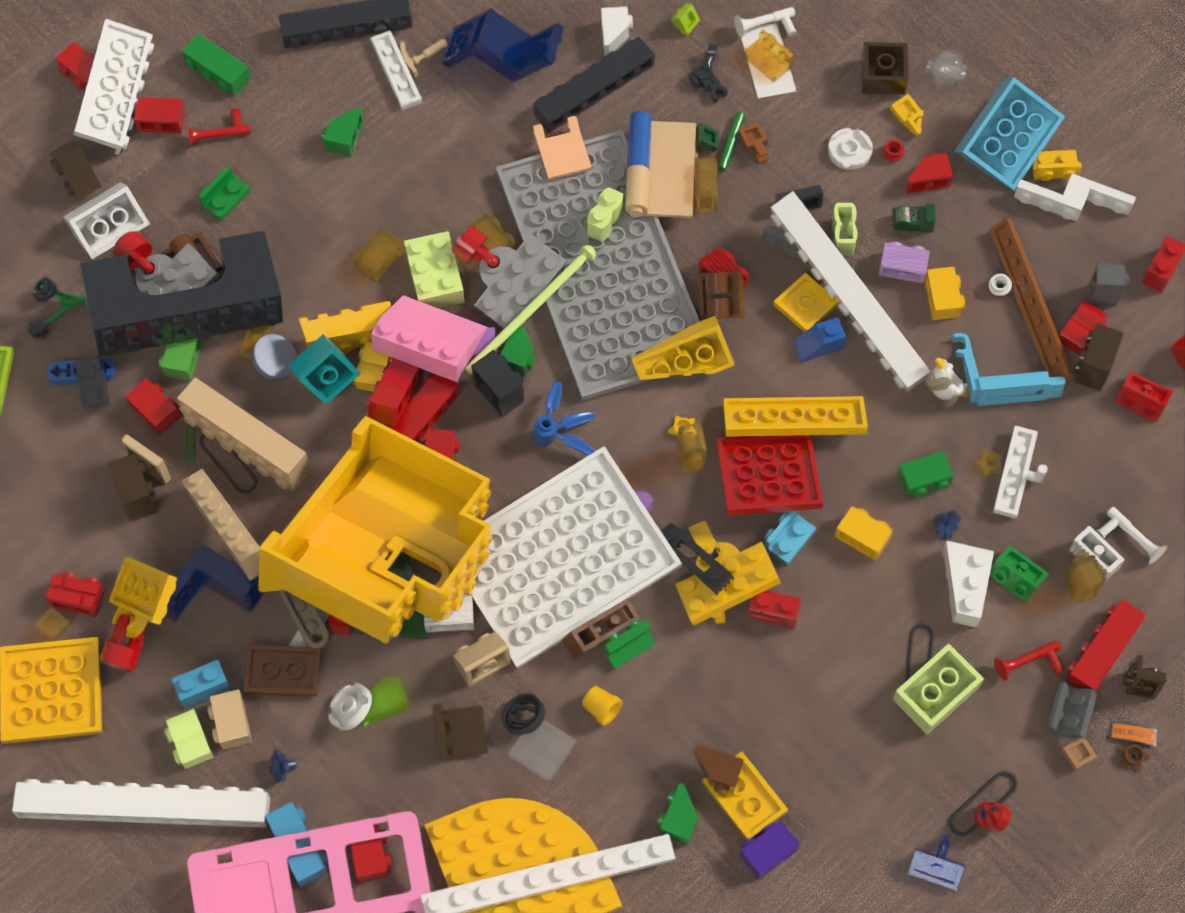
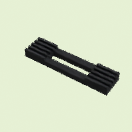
M672 522L661 531L681 563L716 595L719 594V590H723L722 587L727 586L726 583L729 584L731 579H735L726 568ZM681 543L685 544L710 567L703 572L681 553L677 547L680 548Z

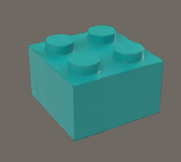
M324 334L289 364L297 379L324 404H328L360 375L353 362Z

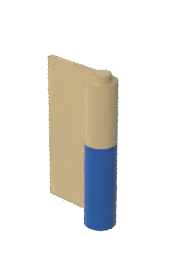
M636 111L630 115L625 211L630 216L692 218L696 123L652 121V116L644 111Z

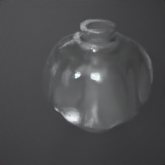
M951 49L938 52L932 61L928 60L926 73L930 74L933 85L946 91L956 89L959 86L958 81L965 82L968 65L964 64L963 56Z

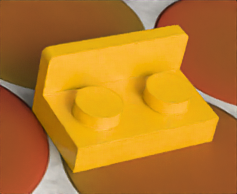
M1076 150L1042 151L1032 164L1034 180L1041 179L1043 181L1057 178L1069 180L1072 174L1079 176L1082 168L1081 162L1077 160Z

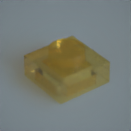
M52 607L35 624L36 628L52 641H56L71 625L66 618Z

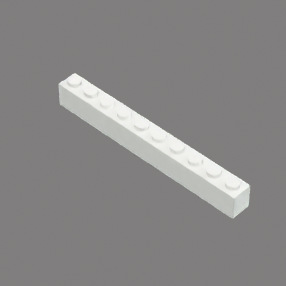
M791 192L771 207L772 215L770 216L777 227L782 226L786 232L784 233L785 238L791 245L795 244L799 249L797 253L804 263L808 261L813 267L810 270L818 281L822 279L826 285L824 289L831 298L835 297L840 303L838 308L845 317L849 315L854 321L851 323L853 328L859 335L863 333L867 339L865 343L872 352L876 351L881 357L879 362L886 371L890 369L894 374L893 380L900 389L904 387L909 392L923 382L931 371L796 194Z
M26 779L25 782H16L12 812L18 818L267 828L268 821L265 815L269 814L270 797L261 788L239 791L235 787L214 790L210 786L189 789L185 785L164 788L160 784L139 787L140 785L135 783L115 786V784L110 782L90 785L89 782L85 781L65 784L64 781L60 780L40 783L39 780Z

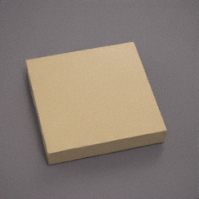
M126 434L121 441L127 455L135 454L138 461H144L150 475L163 484H167L171 476L164 460Z

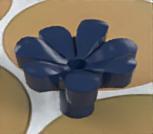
M950 510L948 513L943 512L941 515L936 514L933 521L937 523L936 535L939 538L944 536L947 540L951 539V531L955 532L958 529L956 523L961 521V516L957 514V511Z
M274 750V755H271V762L274 765L269 767L270 774H275L276 782H282L286 780L287 772L296 769L295 760H286L285 754H282L280 750Z

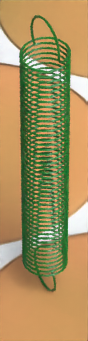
M187 424L186 447L188 446V449L190 450L193 445V440L194 447L192 455L190 457L188 456L186 449L185 460L191 461L194 453L193 462L195 463V435L193 434V439L191 443H189L187 440V431L190 436L192 434L193 427L189 429Z

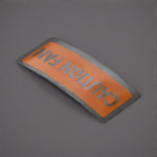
M1112 721L1110 738L1156 746L1157 729L1139 724Z

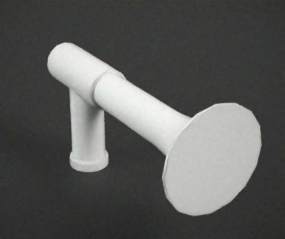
M793 7L752 19H741L738 15L734 19L735 28L740 37H743L744 32L749 28L782 20L789 37L797 33L790 20L791 17L795 16Z
M1112 507L1107 512L1111 520L1096 531L1104 539L1108 533L1119 526L1146 550L1150 559L1149 564L1154 563L1167 549V546L1159 547L1150 542L1115 507Z

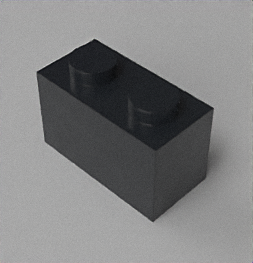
M97 357L75 361L82 407L93 408L111 405L103 359Z

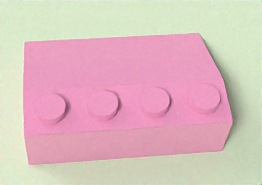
M403 295L380 318L371 334L372 347L374 351L458 382L487 327Z

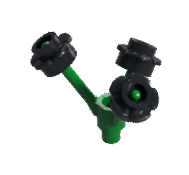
M43 277L35 284L33 297H36L37 302H48L53 297L60 300L61 309L44 322L38 318L33 322L29 321L30 327L27 330L34 339L40 338L44 340V336L49 333L46 326L63 313L69 311L70 308H76L77 305H85V296L60 292L57 290V285L49 277Z

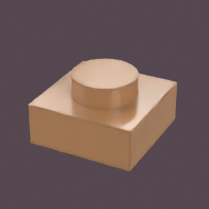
M1083 738L1073 741L1061 750L1075 771L1096 760L1098 757L1088 741Z

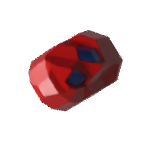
M985 801L977 805L973 817L977 826L987 831L998 833L1007 827L1011 818V810L1003 804Z

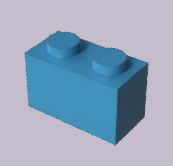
M218 660L172 678L178 697L185 709L210 699V696L231 690Z

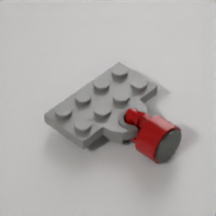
M469 225L453 244L452 253L467 264L473 259L480 264V275L483 283L488 288L474 306L505 329L552 282L567 261L531 233L517 251L502 246L488 249L484 246L488 236L474 225Z
M130 231L122 235L116 241L113 248V255L115 257L127 255L130 270L138 267L136 274L137 287L145 294L160 295L209 286L220 276L189 243L173 259L161 254L151 255L152 245L138 231Z

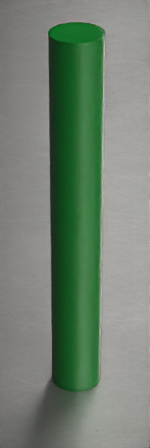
M736 112L718 165V170L724 172L727 169L738 137V131L745 116L742 112Z

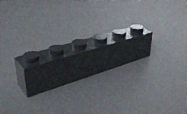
M366 0L278 15L285 49L413 28L408 0Z
M639 36L627 41L623 47L616 51H611L598 63H592L587 70L575 74L568 82L558 85L548 95L539 97L533 103L534 116L550 134L567 123L568 117L581 114L652 68L655 63V53Z

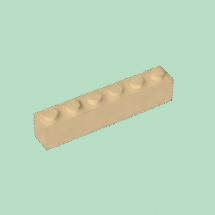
M201 469L182 480L192 501L247 578L251 581L259 576V545L204 470Z

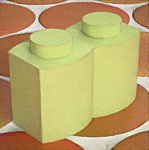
M608 187L600 194L598 205L590 211L587 218V236L600 242L608 238L612 230V224L621 217L623 193Z
M836 203L831 224L834 234L833 244L842 256H852L855 250L857 228L855 226L856 208L853 203Z
M194 709L166 720L168 728H165L164 731L169 743L173 741L175 743L176 749L172 752L177 764L182 763L184 768L187 769L213 758L203 728Z

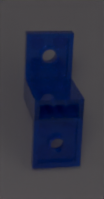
M490 8L453 28L441 64L449 68L469 57L475 56L510 81L515 82L547 66H551L557 58L556 52L562 41L564 27L556 23L531 36Z
M201 544L198 549L191 553L189 562L184 569H179L175 575L177 578L176 588L167 604L166 617L175 623L203 585L248 613L253 611L266 592L259 591V576L250 581L238 565Z

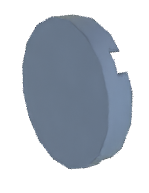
M275 334L265 335L260 338L253 346L251 353L254 367L261 375L268 379L275 378L280 380L290 375L293 371L289 364L297 358L292 344L284 337Z

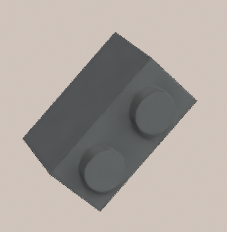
M1097 263L1088 284V303L1094 306H1117L1119 299H1122L1124 296V288H1128L1129 275L1125 274V265Z

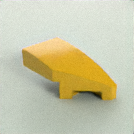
M907 94L892 104L890 110L908 130L918 136L922 129L921 120L924 111Z

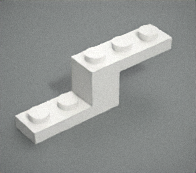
M1075 174L1071 175L1063 195L1021 179L1014 198L1019 199L1022 203L1035 205L1044 211H1051L1065 219L1078 221L1086 200L1091 201L1097 206H1104L1116 213L1129 216L1136 199L1132 195Z

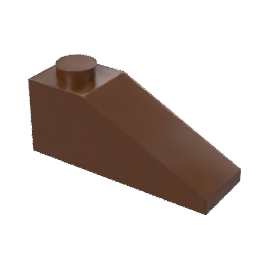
M627 599L572 630L562 639V642L575 661L606 642L605 640L617 632L620 633L626 629V626L636 620L639 621L641 618Z

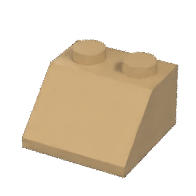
M496 631L492 634L486 633L480 636L477 642L471 646H462L453 655L454 663L468 687L511 664L509 646Z

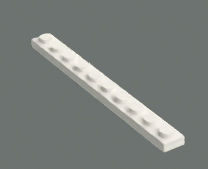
M669 834L423 894L421 899L425 913H466L675 861V855Z

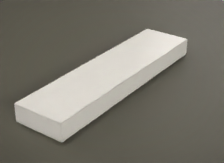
M391 31L371 37V44L401 110L421 104L422 98Z

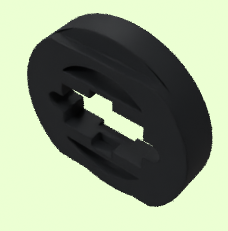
M520 694L511 699L504 707L501 716L502 724L511 734H530L542 724L545 718V706L534 694ZM526 710L535 715L530 717V720L524 721L517 720L513 716L518 711Z

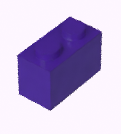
M782 821L776 825L774 822L770 823L762 830L763 834L757 839L751 837L742 844L743 849L741 850L740 857L758 880L799 850L800 844Z

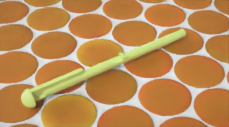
M589 245L582 246L580 248L582 253L465 367V370L472 374L471 365L493 349L496 350L587 259L593 261L596 256L593 247Z

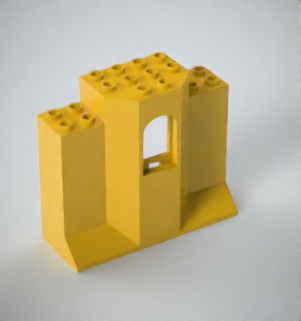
M365 416L352 432L351 448L284 532L279 534L272 531L260 546L259 591L286 590L386 644L392 636L396 637L399 634L405 618L410 619L414 610L437 622L449 619L454 611L458 612L461 608L464 596L472 593L480 568L490 555L488 547L492 541V536H490L492 525L478 519L479 517L483 518L489 508L487 500L491 494V490H489L490 479ZM403 552L438 570L442 575L438 583L432 585L415 575L408 582L387 570L399 554Z

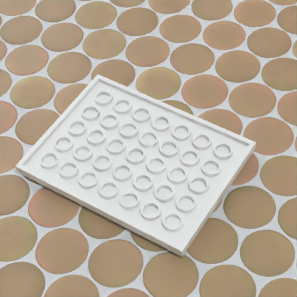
M603 446L484 520V522L492 525L490 533L492 541L488 547L490 555L480 568L475 579L476 585L471 595L493 631H496L509 646L510 658L518 669L560 643L572 630L615 605L630 599L682 566V563Z

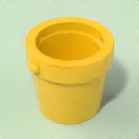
M594 686L585 695L582 706L596 718L598 723L606 726L616 717L623 701L600 687Z

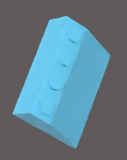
M1007 77L1003 79L954 152L1008 188L1015 190L1020 179L1022 180L1065 116L1016 78Z

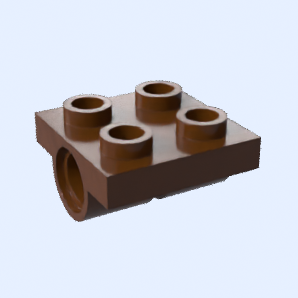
M200 232L191 237L189 234L176 236L170 242V248L160 253L173 259L189 243L217 272L223 270Z
M742 271L698 274L700 320L716 316L717 319L745 318Z

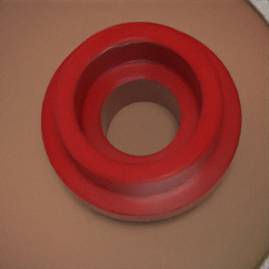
M898 140L888 141L882 149L884 158L892 162L901 160L905 153L904 146Z

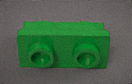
M228 166L224 171H220L216 175L215 180L209 186L202 189L199 200L203 209L222 222L251 192V187L237 178Z
M1009 545L993 564L989 576L1021 600L1028 602L1049 573Z

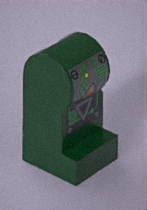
M925 204V207L897 206L892 209V226L894 230L933 232L936 222L935 204Z

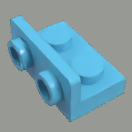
M798 511L784 512L778 521L780 523L775 530L771 528L764 537L766 551L786 566H788L816 531V527L797 514Z

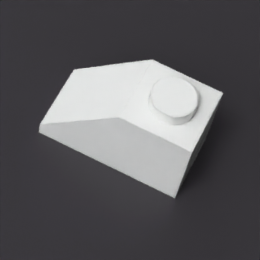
M627 7L601 8L604 57L611 51H615L629 37V29L633 28L632 15H628Z

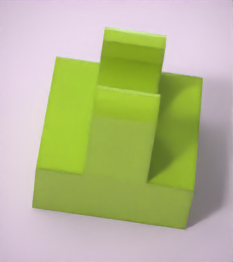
M685 3L670 20L675 27L680 29L682 34L688 35L698 24L700 18L693 5Z

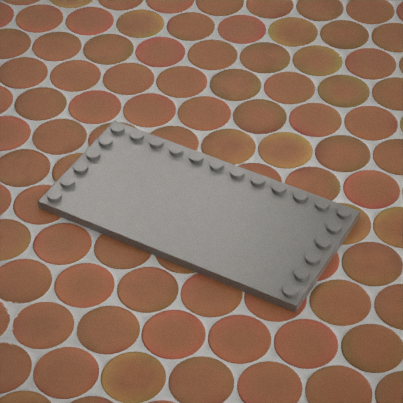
M623 130L583 141L592 170L548 180L541 154L496 167L498 178L522 242L531 233L567 261L552 282L582 253L580 250L582 246L589 245L596 252L593 261L587 259L545 301L582 401L651 380L639 379L631 358L689 326L700 322L658 217H632L625 211L628 142ZM610 187L623 193V211L618 221L612 224V230L608 238L600 242L587 236V218L590 211L598 205L600 194Z

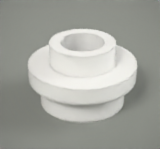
M996 274L989 281V290L996 296H1004L1012 288L1010 278L1004 274ZM997 284H1003L1004 287H1003V288H997L996 285H997Z

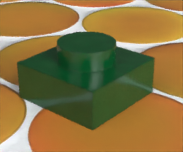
M700 123L696 127L695 145L714 153L719 149V131Z

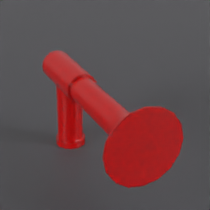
M233 108L231 109L234 126L210 130H194L187 125L190 148L195 141L200 139L250 134L249 124L242 125L240 109Z
M1055 640L1008 661H1002L996 657L994 658L995 670L1003 681H1007L1008 674L1015 668L1046 656L1055 672V676L1065 672V669H1063L1055 652L1061 650V645Z

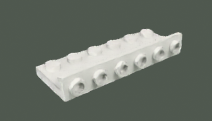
M105 19L73 135L115 148L116 155H119L122 149L126 150L130 138L126 136L127 130L131 131L134 123V118L131 117L132 111L136 112L137 92L141 93L144 85L141 76L142 74L146 75L149 66L146 57L151 56L154 44L150 43L152 34Z

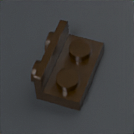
M1137 655L1134 662H1130L1128 671L1125 670L1123 675V685H1126V694L1156 699L1167 681V673L1160 672L1157 668L1142 669L1143 655Z

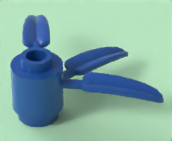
M554 382L545 404V408L548 409L547 415L539 416L535 420L532 439L538 446L545 447L552 444L556 437L562 440V444L589 456L595 450L586 442L569 433L562 436L556 432L557 429L563 427L570 429L594 419L595 415L592 412L572 414L563 417L561 424L557 425L556 420L551 415L552 411L558 409L562 394L561 382Z

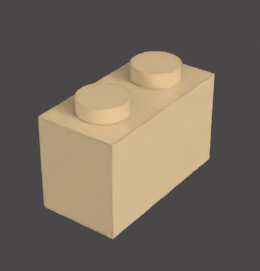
M240 690L210 696L211 705L207 707L210 720H215L216 728L212 729L215 743H219L223 750L252 743L243 696Z

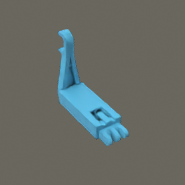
M964 333L953 335V342H962L965 349H958L955 357L962 358L970 403L976 402L977 406L1041 401L1047 398L1061 397L1066 380L1063 377L1049 378L1048 371L979 377L969 337Z

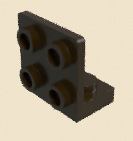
M442 703L432 704L436 749L439 760L488 753L482 706L443 710Z

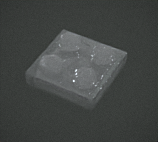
M543 720L542 724L534 732L520 736L508 753V757L550 784L576 746L577 740Z

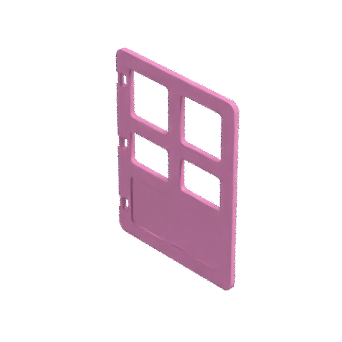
M406 811L192 854L187 864L195 913H296L287 859L292 855L317 850H326L335 906L308 913H402L407 911L425 913L421 895L431 893L418 819L414 813ZM388 822L389 831L374 832L373 825ZM401 835L404 843L411 890L408 893L355 902L345 847L352 843ZM310 837L311 846L297 849L295 840ZM232 853L233 862L218 864V855Z

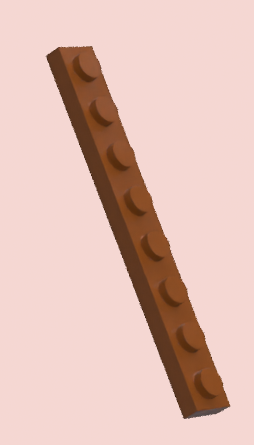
M1005 218L990 228L989 231L1007 276L1012 282V289L1045 371H1048L1049 378L1063 377L1066 380L1065 382L1075 377L1013 221L1012 219Z

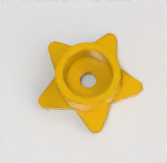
M675 416L674 426L667 430L668 433L677 436L680 444L687 437H697L698 435L693 429L694 418L688 419Z

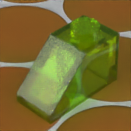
M399 675L384 677L380 680V683L375 684L371 692L372 703L369 712L363 719V724L367 726L411 709Z

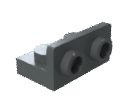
M1060 682L1055 693L1053 708L1048 718V728L1059 737L1085 739L1098 693L1093 689L1071 688L1066 683Z

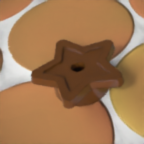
M1135 741L1130 746H1119V751L1123 756L1120 766H1131L1136 772H1141L1142 762L1148 760L1150 755L1144 752L1140 747V743Z

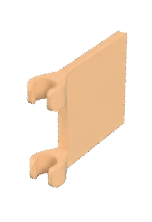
M576 116L568 117L570 133L545 138L542 125L533 126L534 137L548 180L592 170Z

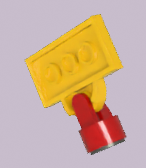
M125 556L109 599L110 603L119 607L112 621L116 625L111 638L106 639L99 658L101 663L126 672L135 671L142 652L146 624L150 621L160 625L167 613V604L170 596L175 591L176 577ZM125 636L130 638L128 644L123 643Z

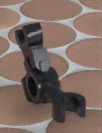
M710 43L704 62L695 69L694 73H689L688 78L695 89H698L701 84L706 92L710 91L712 101L717 103L719 97L716 93H722L726 97L728 91L725 86L720 85V81L713 74L712 63L716 58L718 45Z

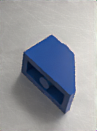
M837 317L814 325L795 339L793 346L802 363L844 349L846 335Z

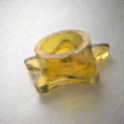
M984 449L982 458L975 460L974 465L982 469L985 478L992 472L1002 474L1003 469L1000 462L1003 455Z

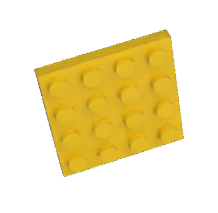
M98 637L0 647L1 742L3 744L102 733L101 660L99 659L100 639Z

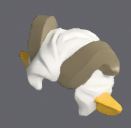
M937 358L935 360L937 366H935L932 373L929 372L926 376V385L929 390H932L937 397L943 400L942 405L949 409L957 401L958 397L961 395L967 397L968 383L963 384V380L957 377L951 363H947L945 359Z

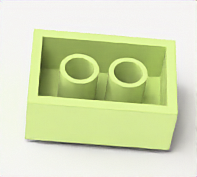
M449 231L404 241L417 301L438 309L465 303L455 255L452 253Z
M948 644L896 690L893 701L928 735L980 688L984 678Z

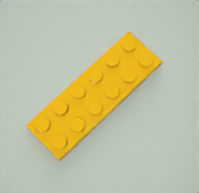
M863 396L723 398L726 436L867 434L868 432Z

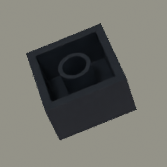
M493 349L471 365L474 386L502 418L524 403V380L517 371L513 372L511 370L509 362L502 354L498 355Z

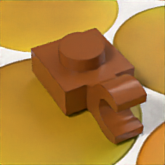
M758 122L739 129L738 135L746 150H754L759 164L766 162L768 152L764 145L768 144V139L760 123Z

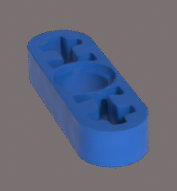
M102 358L104 366L109 368L105 373L106 380L109 381L115 377L116 368L111 359ZM78 360L60 361L50 364L47 368V376L51 383L54 385L78 384V377L75 374V361ZM57 370L62 371V373H60V377L55 376V374H57Z

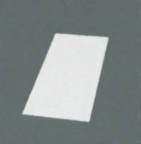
M777 23L755 26L746 30L741 39L758 98L795 92L796 88Z

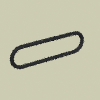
M202 434L199 445L234 488L240 493L252 492L257 486V478L238 457L234 450L231 451L254 480L253 486L248 490L240 489L203 445L205 435Z
M916 625L910 632L905 682L909 680L913 636L918 628H925L930 633L928 662L932 659L934 633L927 625Z
M1007 771L997 773L991 780H989L977 793H975L963 806H961L951 816L949 820V826L951 831L958 836H967L968 834H970L976 827H978L976 823L968 831L961 833L956 831L953 827V820L955 819V817L958 814H960L972 801H974L986 788H988L998 777H1000L1001 775H1008L1013 779L1014 786L1012 790H1010L998 802L999 804H1002L1017 789L1018 783L1016 777L1012 773Z

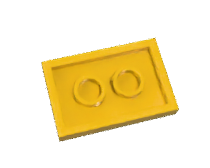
M741 751L736 757L744 759L734 794L730 792L728 794L716 792L714 787L708 784L706 778L702 780V783L746 840L761 833L767 825L785 815L788 809Z

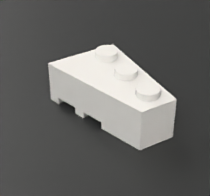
M946 540L942 552L945 559L952 621L977 628L982 615L994 551Z

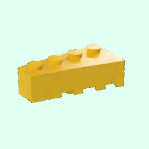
M390 301L361 306L357 312L349 309L341 310L338 315L328 317L327 313L319 314L317 316L318 319L308 321L307 317L299 318L307 348L322 334L332 341L344 354L351 352L353 349L364 347L367 341L372 342L371 334L380 318L392 307Z

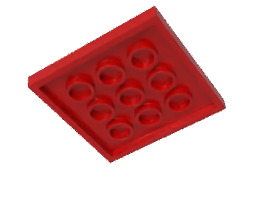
M811 435L717 437L716 444L727 516L823 509L824 502Z

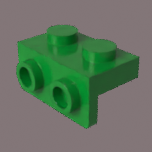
M636 620L626 626L627 632L619 635L617 632L605 640L607 644L602 648V651L614 669L619 668L655 645V641L648 632L651 626L647 620L641 623Z

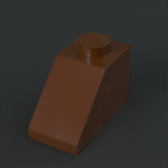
M696 744L694 757L708 784L721 794H728V792L734 794L744 759Z

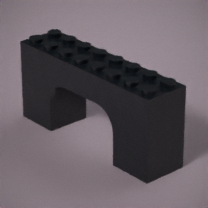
M265 231L219 239L224 275L216 283L160 295L145 294L134 286L127 255L80 263L99 357L113 356L129 351L135 352L150 347L183 343L195 338L205 339L210 336L226 335L231 332L252 330L258 327L274 326L283 323L281 293Z

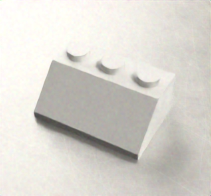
M121 182L63 217L91 259L112 248L116 241L125 233L139 231L150 224L128 186Z

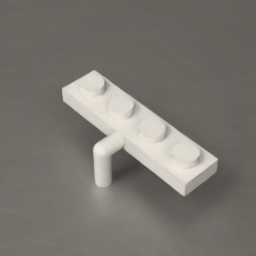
M1019 426L1014 427L993 513L1016 519L1026 480L1037 483L1043 481L1048 470L1046 465H1039L1036 472L1029 471L1038 431Z

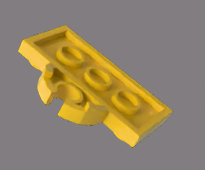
M762 542L742 552H739L730 543H715L717 551L720 552V555L715 560L735 578L734 580L731 579L729 584L726 583L727 586L722 587L723 590H719L718 595L708 588L696 575L675 584L693 626L781 583ZM705 548L704 550H705L709 555H711V553L709 552V550H708L707 548ZM699 556L697 557L696 566L705 572L710 565Z

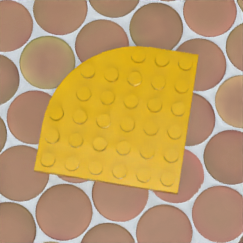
M503 798L484 801L424 825L449 888L598 852L591 838L571 818L548 805L526 799ZM607 877L466 913H611L622 908V904L611 878Z

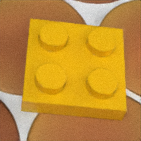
M804 273L774 301L773 305L805 333L821 322L838 306L839 302L837 299L831 298L822 286L807 273Z

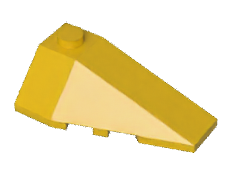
M716 316L695 323L631 358L640 380L668 378L673 375L691 376V374L705 373V375L714 374L735 365Z

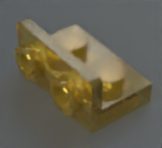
M764 29L759 32V39L743 51V57L773 83L789 71L793 65L794 56L791 50L783 47L774 35L768 34Z

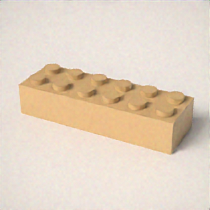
M196 377L177 397L180 404L179 409L184 414L183 419L190 426H198L209 439L215 438L220 441V445L229 452L234 450L239 454L238 457L244 463L255 465L259 473L265 477L271 476L274 478L275 483L282 489L286 490L288 488L295 492L312 472L306 452Z

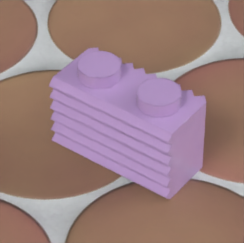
M899 242L885 243L879 275L897 278L898 280L915 281L922 284L926 276L930 251L925 250L921 246H902Z

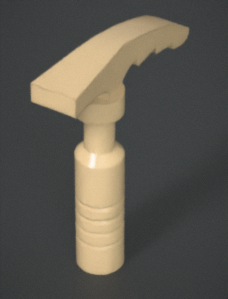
M441 39L423 50L422 54L409 58L405 49V43L401 41V52L406 66L414 77H417L418 71L414 65L419 64L422 59L429 58L444 49L448 44L445 39Z

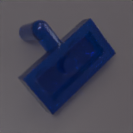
M942 835L939 839L936 855L918 848L915 849L908 874L957 891L965 865L946 858L950 839L947 835Z

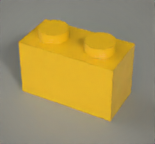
M955 267L928 269L924 281L932 321L959 318L962 309L965 308V299L959 292L961 280L960 276L956 275Z
M851 506L837 527L835 537L876 561L889 542L893 530L890 529L887 523L870 517L865 510L861 508L856 509Z

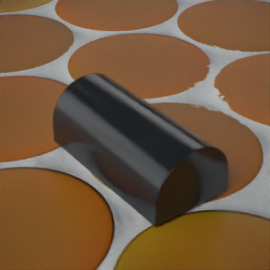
M820 185L775 194V203H777L791 192H794L807 210L820 208L823 204V191Z

